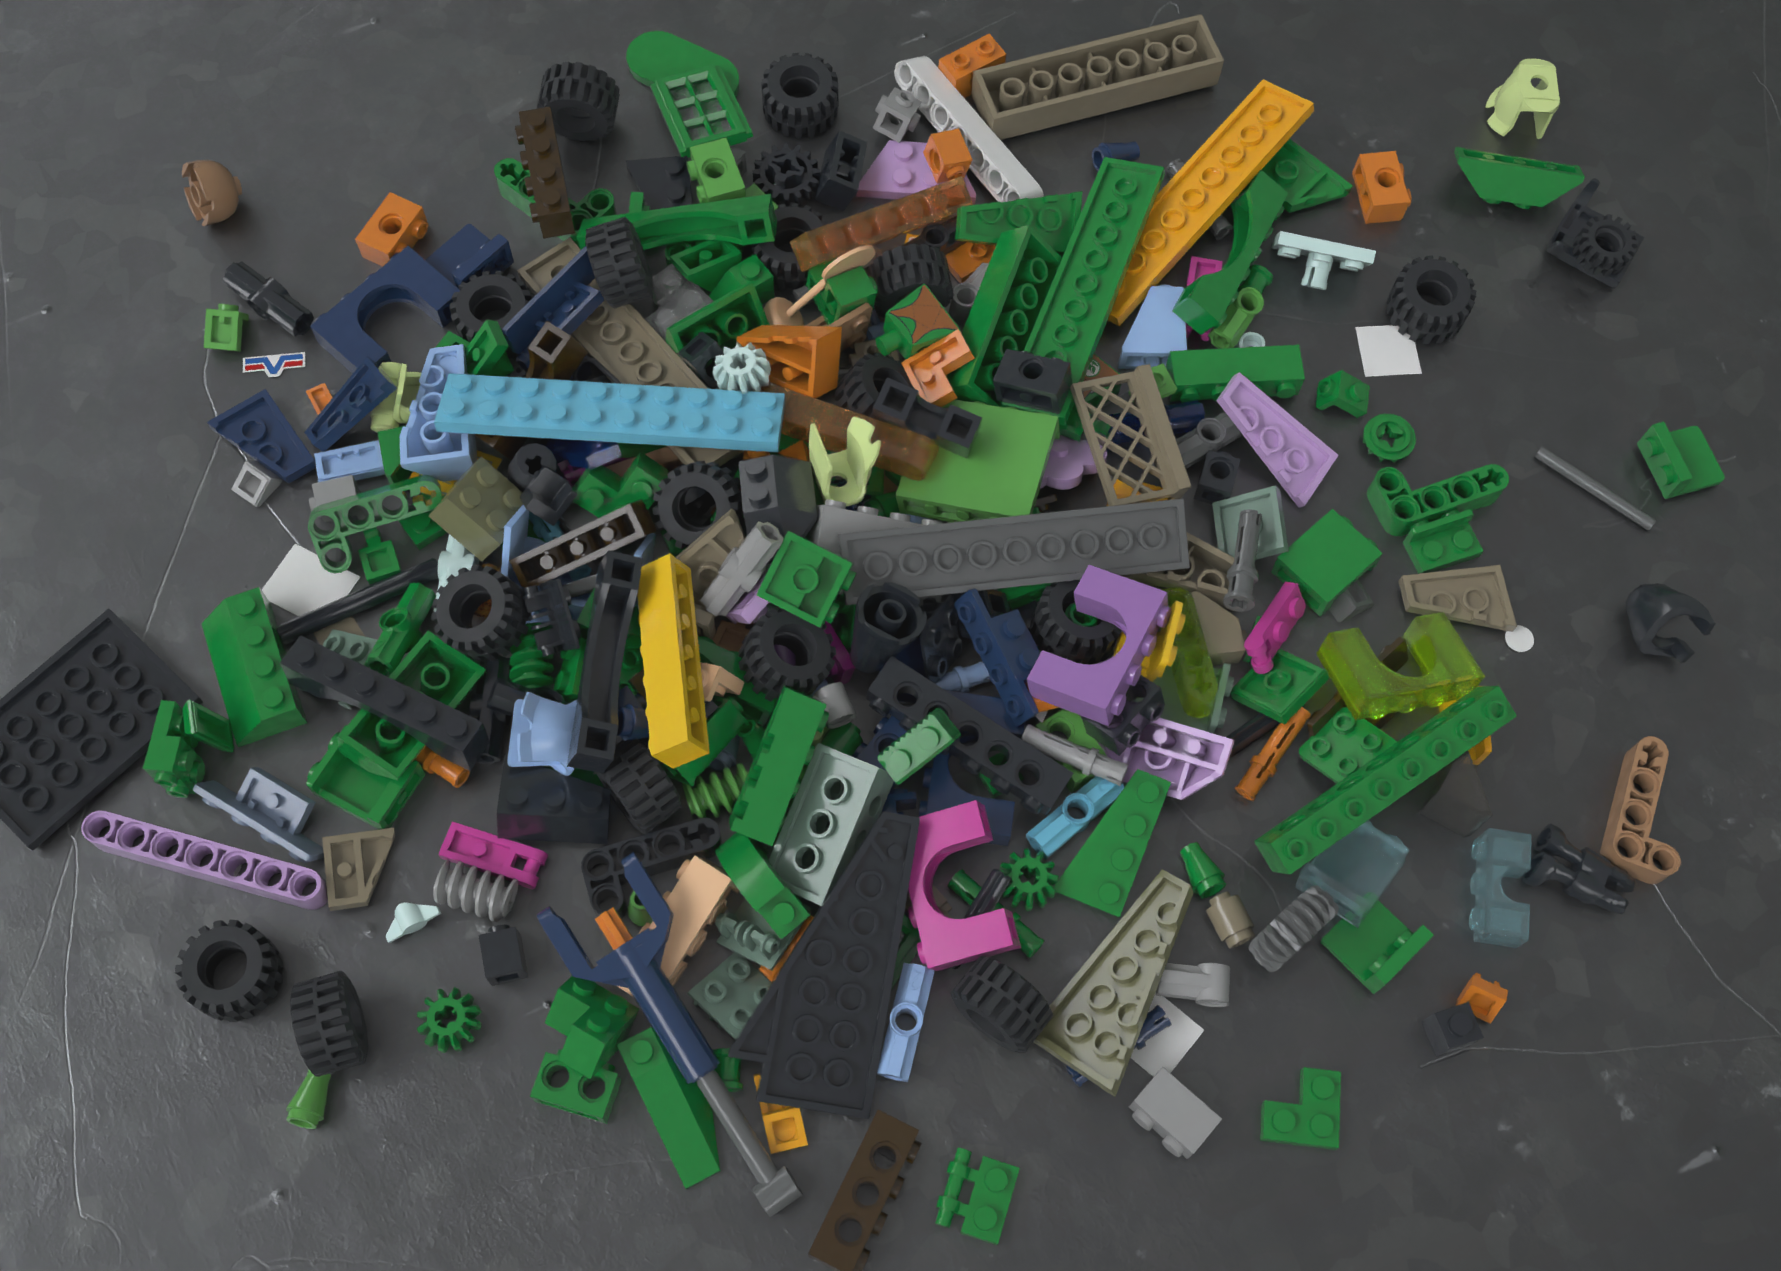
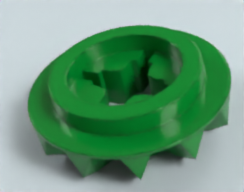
M1380 414L1368 421L1363 430L1364 437L1362 443L1367 445L1369 454L1374 453L1379 457L1380 462L1386 459L1395 463L1399 459H1406L1415 447L1416 435L1414 429L1405 419L1394 414ZM1385 431L1389 438H1395L1392 447L1386 440H1381Z

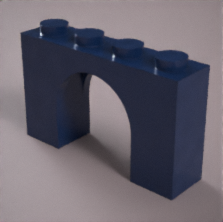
M407 246L400 253L394 254L389 262L377 272L370 274L355 290L345 294L340 302L327 313L321 314L310 327L317 342L353 374L367 356L378 363L379 366L382 363L392 362L388 352L365 333V326L369 317L378 308L394 302L410 303L419 307L444 328L452 321L450 303H453L454 291L460 292V290L411 247Z
M946 690L1020 739L1022 738L1024 724L1018 727L1014 724L1011 716L1006 711L1002 698ZM967 731L960 732L961 735L958 740L963 745L976 741L972 733ZM939 753L935 756L933 767H925L922 788L929 789L928 801H920L918 817L977 800L985 806L994 840L987 843L1008 846L1012 831L1015 802L979 797L965 792L954 782L950 775L948 761L952 754L948 753L946 756Z

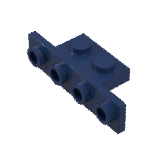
M586 246L502 328L503 335L512 352L520 354L534 340L546 321L571 335L604 301L600 290L588 286L595 279Z
M970 589L954 603L959 619L963 622L973 641L975 650L979 653L989 673L990 680L996 686L1005 704L1007 713L1018 727L1039 713L1025 683L1040 655V651L1018 609L991 618L977 589Z

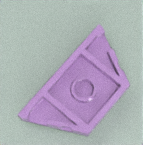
M889 140L861 179L856 197L975 205L976 192L967 175L957 182L946 181L936 183L923 154L927 143L907 141L899 143Z

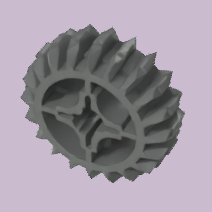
M1318 885L1308 888L1253 939L1249 945V951L1253 954L1254 959L1269 972H1274L1281 968L1338 914L1339 906L1333 901L1334 898Z

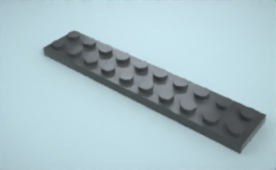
M1184 499L838 534L840 556L854 562L851 570L857 573L848 592L844 591L845 605L857 604L861 593L868 586L873 584V587L883 586L885 582L896 583L906 587L917 597L962 593L974 588L977 591L1081 580L1088 565L1117 575L1190 568Z

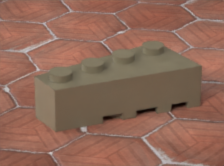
M1187 532L1190 568L1120 575L1148 586L1166 587L1169 593L1189 598L1191 592L1199 591L1222 608L1229 609L1223 604V598L1228 593L1229 580L1227 579V571L1233 565L1234 557Z

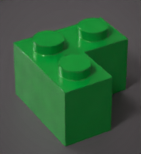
M834 260L809 269L806 283L808 290L823 279L821 275L824 269ZM859 266L827 279L825 288L813 299L827 325H830L865 303H869L873 311L878 288L874 278L868 276L864 268Z
M641 451L622 477L593 459L574 485L577 496L573 502L598 518L641 499L648 510L655 501L653 500L655 492L661 490L658 486L659 483L668 477L669 470Z
M571 976L558 988L545 1020V1024L567 1036L558 1060L591 1079L619 1050L617 1044L627 1040L639 1008L630 1004L622 996L615 995L596 984L595 981Z

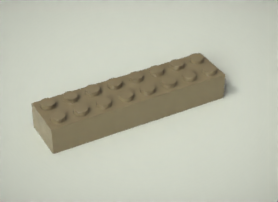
M1202 14L975 70L973 71L971 96L980 117L997 137L1003 140L1217 85L1224 59Z

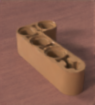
M1653 736L1641 739L1624 756L1600 849V855L1605 856L1613 866L1626 871L1632 878L1648 884L1662 882L1678 871L1681 865V858L1675 848L1649 838L1669 757L1667 745L1661 739ZM1633 783L1638 784L1642 788L1643 793L1637 791ZM1625 814L1630 815L1634 819L1635 825L1627 820ZM1617 845L1626 850L1628 857L1623 856L1619 852ZM1653 858L1661 863L1662 870L1654 865Z

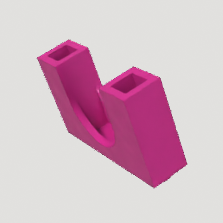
M974 800L920 816L908 887L912 906L908 908L913 927L918 928L921 942L917 943V950L922 964H927L928 969L939 971L975 961L980 956L990 957L1021 948L1012 911L1002 908L970 918L952 919L939 909L933 896L932 883L934 874L939 864L947 856L959 850L994 841L985 806L979 801Z

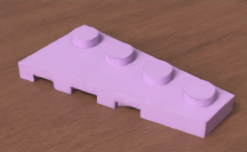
M1240 372L1235 374L1216 401L1297 507L1305 506L1338 457V454Z

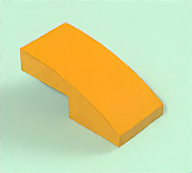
M760 1073L753 1074L756 1090L758 1089ZM759 1102L770 1154L808 1145L800 1108Z

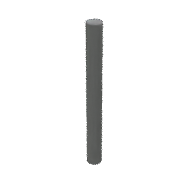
M1542 446L1536 454L1535 458L1649 531L1656 522V519Z

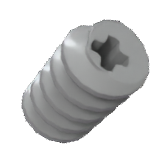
M448 859L444 862L436 878L433 890L434 901L437 904L441 905L448 902V906L453 909L461 906L465 913H472L475 910L476 915L481 918L489 914V919L493 922H498L509 914L517 895L518 879H513L510 885L505 887V876L502 874L492 883L491 871L486 870L481 878H477V866L473 865L468 873L464 874L463 862L459 861L453 870L450 869V861Z

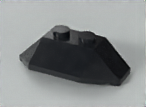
M778 453L740 461L739 473L742 506L747 534L751 532L759 521L762 523L769 522L778 528L783 538H785L788 531L805 538L818 519L811 462ZM777 549L774 556L767 562L766 565L772 564L779 549Z

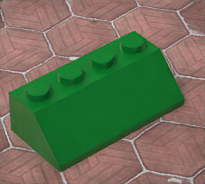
M260 587L225 598L201 625L236 745L242 747L307 723L297 687L290 684L279 664L286 655V651L276 630L278 625L271 603Z
M428 630L390 674L389 678L456 709L483 677L486 669L445 644L439 637ZM364 709L357 713L338 736V751L368 772L395 780L402 776L426 746L392 723Z

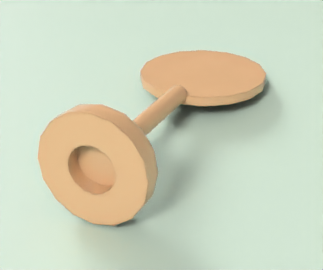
M873 246L857 247L835 259L824 269L821 275L823 279L794 304L782 297H775L769 300L764 307L769 325L804 326V319L799 310L825 288L827 279L868 264L876 253Z

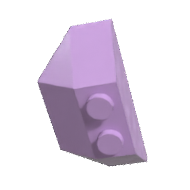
M1158 718L1156 721L1150 722L1141 732L1137 743L1131 748L1127 747L1120 756L1100 742L1098 744L1107 757L1129 765L1123 782L1128 783L1136 770L1139 769L1170 781L1171 785L1167 796L1184 800L1224 775L1235 740ZM1121 723L1111 724L1108 728H1116Z

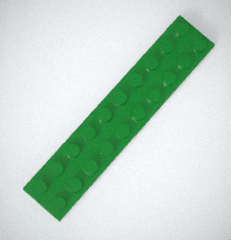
M1104 157L1024 351L1037 356L1059 358L1070 362L1073 383L1084 381L1165 177V169L1162 166ZM1069 390L1060 414L1002 402L1001 405L1003 408L1014 407L1018 410L1034 413L1045 412L1052 416H1058L1059 424L1066 425L1075 402L1071 390Z

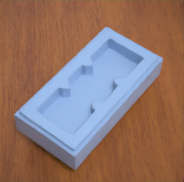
M379 440L314 453L318 482L353 475L355 481L385 475Z

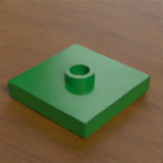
M1279 648L1272 658L1274 666L1271 671L1265 674H1257L1252 668L1232 688L1230 694L1232 699L1285 725L1330 678L1327 670Z

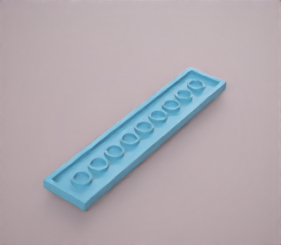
M449 373L434 423L437 432L778 452L785 408V393L748 391L747 394H742L741 391Z

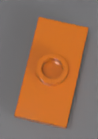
M966 242L945 255L949 271L959 283L965 282L982 262H990L996 246Z

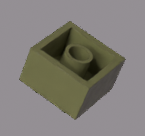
M481 456L459 478L429 514V517L482 562L503 542L504 526L523 505L520 499L523 492Z

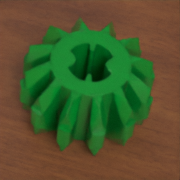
M1027 848L1023 851L1022 859L1017 853L1012 852L1009 855L1010 863H1001L999 869L1010 877V882L1001 897L1004 899L1013 895L1014 898L1011 904L1013 908H1017L1020 901L1025 902L1026 911H1031L1033 901L1043 908L1047 904L1046 897L1054 898L1057 891L1052 885L1058 883L1059 876L1050 873L1055 867L1054 861L1042 863L1044 858L1043 852L1037 853L1035 859L1031 858V851ZM1024 874L1027 879L1034 877L1033 885L1029 881L1022 883V875Z
M454 987L449 996H447L443 989H438L437 1001L434 1002L429 997L424 1000L429 1010L417 1012V1017L420 1020L426 1021L417 1027V1031L420 1035H427L424 1043L429 1047L437 1044L438 1050L441 1053H446L451 1043L454 1050L459 1052L462 1050L461 1040L463 1038L470 1043L475 1041L474 1036L469 1031L470 1029H481L482 1023L473 1018L479 1016L482 1010L478 1005H472L474 997L470 993L461 997L460 989ZM453 1013L457 1018L456 1022H449L446 1027L442 1021L444 1018L449 1019Z

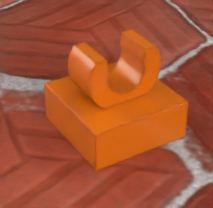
M1475 973L1457 998L1456 1006L1469 1002L1474 1016L1491 1024L1507 1001L1508 990L1500 987L1499 982H1488L1481 978V974Z

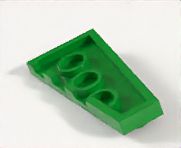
M1083 191L1062 195H1047L1031 199H1016L1007 202L961 206L957 209L955 241L996 246L1002 232L1030 225L1058 254L1064 255L1081 214Z
M1137 769L1060 877L1058 883L1055 884L1054 888L1057 893L1120 917L1171 782Z

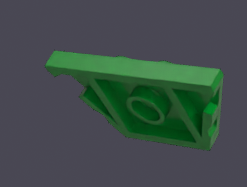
M1291 139L1262 168L1263 172L1288 192L1282 206L1289 213L1347 196L1353 187L1352 184Z

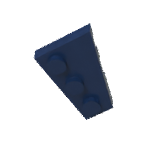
M266 389L206 422L210 429L288 484L316 468L314 458Z

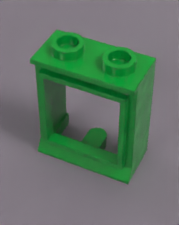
M713 696L712 701L718 708L706 720L710 753L674 769L666 764L661 765L668 777L693 787L696 776H699L741 730L740 727L750 724L741 714L744 711L742 706L730 696H727V698Z

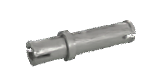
M1030 724L1027 725L1021 738L1048 757L1082 770V774L1086 776L1092 774L1118 786H1121L1129 766L1126 763L1100 754L1099 749L1092 747L1090 750L1042 731Z

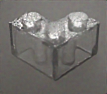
M671 263L652 277V301L659 309L645 318V320L665 341L666 329L714 301L698 285L688 281Z

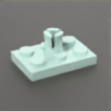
M1283 231L1274 236L1271 246L1272 249L1278 250V256L1296 259L1300 255L1308 256L1301 285L1320 290H1326L1327 280L1333 261L1339 262V268L1358 272V270H1363L1364 267L1373 264L1376 254L1375 250Z

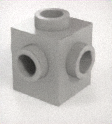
M894 87L888 97L885 95L881 97L875 109V112L879 113L873 129L900 143L908 130L911 132L915 130L921 118L917 111L922 101L914 98L908 91Z

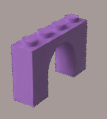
M1088 565L1074 591L1076 609L1084 614L1112 623L1121 629L1126 636L1123 647L1109 660L1090 665L1079 664L1042 650L1027 677V683L1031 697L1109 726L1114 715L1119 716L1123 711L1126 703L1125 694L1130 685H1136L1142 670L1141 663L1145 656L1149 657L1152 654L1157 641L1156 634L1160 627H1166L1171 615V608L1168 607L1166 591Z

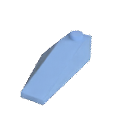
M463 344L430 348L419 378L420 387L416 399L412 400L409 407L410 416L406 427L403 426L400 433L401 467L422 475L433 476L441 481L459 480L477 461L474 434L437 432L434 423L448 374H468Z

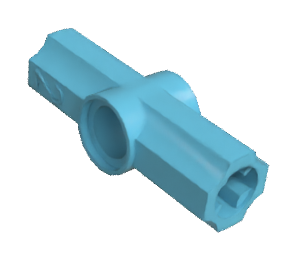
M1095 776L1076 793L1068 795L1063 804L1026 834L1031 847L1037 853L1043 852L1045 859L1050 857L1073 836L1084 831L1092 820L1114 803L1124 789L1123 783L1121 786H1118L1106 779ZM1072 807L1079 808L1083 811L1085 817L1074 819L1069 815L1067 809Z

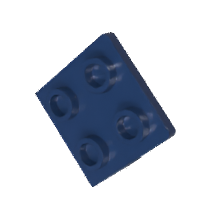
M472 224L464 226L425 259L458 289L462 282H470L469 277L473 275L480 277L483 276L482 272L489 271L490 274H495L496 271L504 272L514 263L509 242L499 233L490 240Z

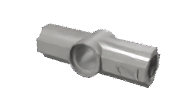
M758 521L738 548L734 547L722 563L718 571L719 574L702 595L701 602L705 605L708 612L715 616L722 615L726 617L745 591L749 593L763 574L765 565L774 556L783 542L784 538L779 533L778 528L769 522L762 523Z

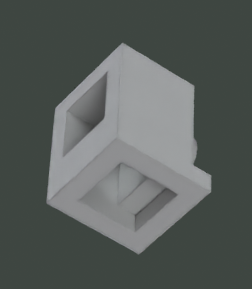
M353 475L312 484L314 497L309 498L311 512L319 505L361 493ZM356 505L350 508V516L356 515L359 520L366 518L363 506ZM321 516L324 522H334L329 516Z

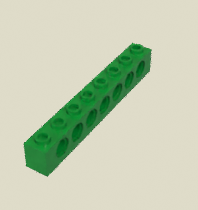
M1499 686L1476 687L1263 834L1254 843L1272 872L1290 875L1510 722L1517 715Z

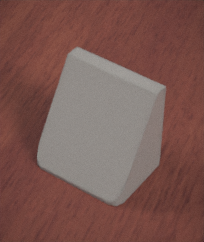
M245 461L231 490L255 507H260L282 483L283 479L257 461Z

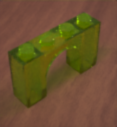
M1444 612L1415 617L1402 636L1406 640L1408 650L1420 667L1422 677L1404 676L1387 668L1376 657L1359 627L1329 632L1316 655L1325 670H1327L1329 677L1355 720L1370 717L1371 719H1378L1386 714L1395 712L1408 713L1415 708L1424 706L1437 707L1444 702L1459 700L1479 686L1485 675Z

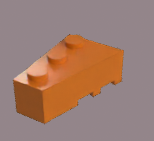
M761 325L737 337V341L742 347L751 342L755 349L762 348L765 352L767 361H769L771 366L769 382L811 400L837 388L842 327Z

